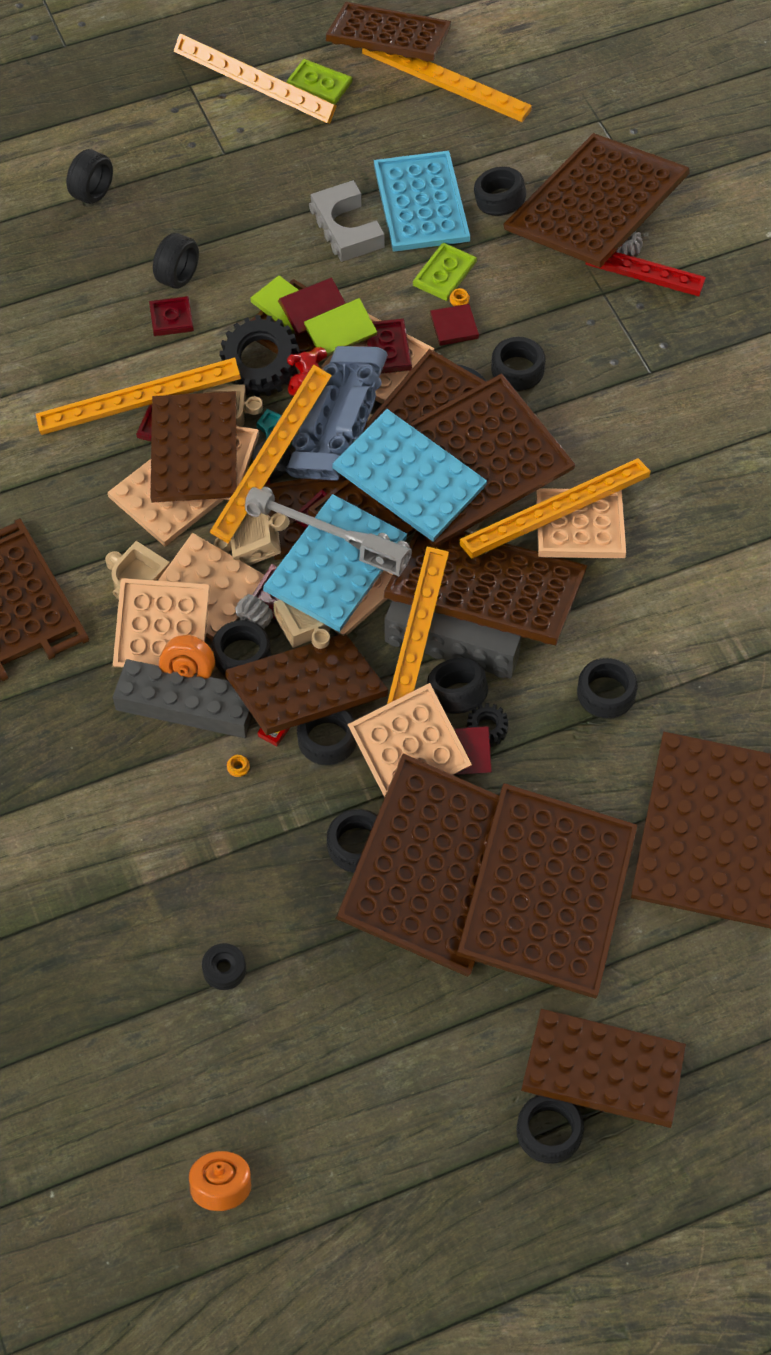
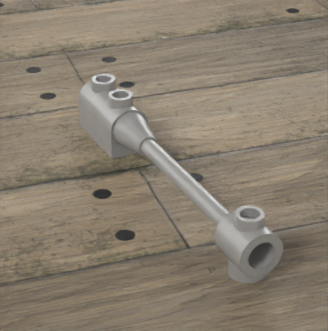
M252 487L247 494L245 510L249 515L258 517L261 513L267 515L272 510L343 538L360 550L359 561L400 576L410 560L412 550L405 541L401 540L395 543L390 541L385 533L375 535L372 533L347 531L274 502L275 496L268 487H262V489Z

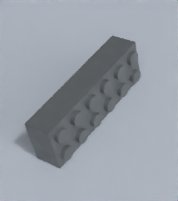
M391 602L385 617V642L394 647H402L412 605ZM434 612L424 654L430 655L435 659L444 660L454 658L471 659L479 663L485 672L492 673L500 678L506 677L511 679L519 659L521 636Z
M129 659L125 661L113 695L117 711L246 738L253 717L227 680L213 677L204 679L196 677L197 674L193 677H183L174 671L171 674L161 672L157 665Z

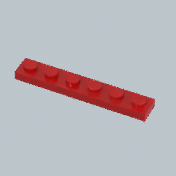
M615 252L599 268L695 296H700L706 277L618 252ZM586 262V264H585V265H588V266H592V267H595V268H599V267L594 266V265H592V264H589V263H587V262Z

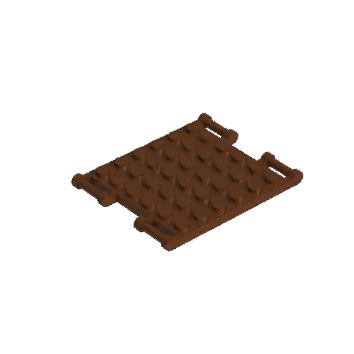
M21 518L14 520L13 524L0 529V538H2L0 539V680L2 682L9 679L2 665L42 647L47 658L50 660L55 658L56 654L81 642L83 644L89 642L86 631ZM75 631L78 633V635L52 647L49 644Z

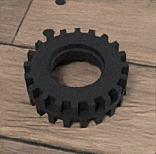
M255 315V320L249 321L248 317L244 318L245 323L242 325L234 324L235 330L233 332L228 330L226 333L227 341L222 340L221 346L223 351H220L221 360L236 358L241 379L232 381V383L235 385H245L246 395L252 391L256 397H260V392H265L267 396H271V391L277 389L279 393L282 391L281 386L284 383L289 386L290 377L298 374L295 364L291 366L287 362V358L291 354H300L295 335L292 334L291 328L288 325L284 326L282 320L278 319L274 322L272 316L267 315L266 320H262L260 315ZM270 340L276 344L278 355L266 367L258 369L249 368L242 362V352L252 342Z

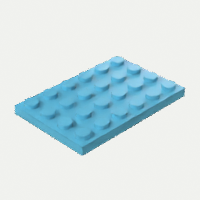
M449 151L374 160L375 174L393 252L440 246L442 243L470 242V233Z
M388 409L332 465L334 470L433 542L487 485L486 479Z
M333 494L315 516L316 519L347 531L372 533L375 535L385 533L390 541L395 543L401 540L405 541L407 538V533ZM309 525L265 583L263 591L340 632L384 570L359 561L360 550L345 541V539Z

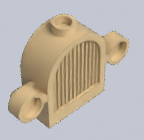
M221 384L203 389V393L236 391L237 426L243 427L245 413L257 415L263 410V403L259 397L253 396L246 401L245 385Z
M247 513L229 544L217 537L214 541V546L226 553L232 550L234 560H240L250 566L281 553L278 531L285 530L290 520L287 516L280 513H275L272 517L262 513L258 517H253Z
M137 541L123 555L113 551L108 553L105 558L107 567L112 570V580L115 588L113 594L117 599H119L121 578L158 581L170 564L169 561Z
M281 600L274 602V615L293 648L312 641L314 647L319 649L326 648L329 645V631L331 627Z

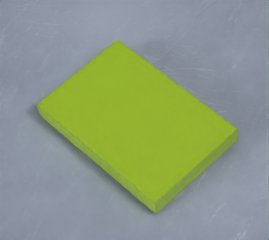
M303 59L286 82L336 105L351 85L352 77Z
M442 243L415 277L413 286L448 301L450 294L457 289L476 264L477 257Z
M278 275L251 297V303L267 315L272 316L275 321L278 319L282 320L284 326L288 325L291 328L292 334H295L278 300L299 290Z
M360 298L304 322L315 347L324 348L327 356L332 355L337 346H353L377 335V330Z

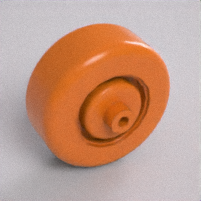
M190 635L172 638L165 645L159 658L161 672L171 674L174 671L183 677H193L197 674L196 677L208 679L215 667V657L209 645L203 640Z
M228 1151L211 1152L200 1157L192 1165L189 1172V1187L193 1200L199 1206L211 1211H226L239 1206L246 1200L251 1191V1172L248 1163L241 1156Z

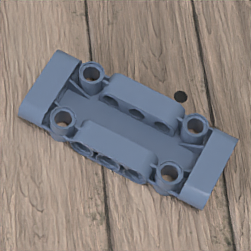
M337 346L335 348L330 363L322 369L332 376L301 425L299 434L292 441L296 451L292 453L286 468V472L289 475L305 479H339L341 474L334 470L332 465L364 430L375 402V391L382 383L380 374L388 356L385 350L379 347Z

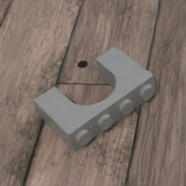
M354 180L311 194V203H309L312 215H316L319 228H323L327 242H331L334 255H338L341 262L385 248L384 232L377 220L353 228L343 227L334 221L340 214L361 207V192Z

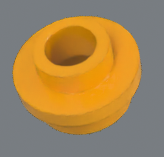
M462 288L455 289L450 294V303L453 306L469 303L470 297L467 291Z
M234 755L227 762V771L234 777H242L250 769L248 759L242 755ZM241 765L242 768L235 769V766Z

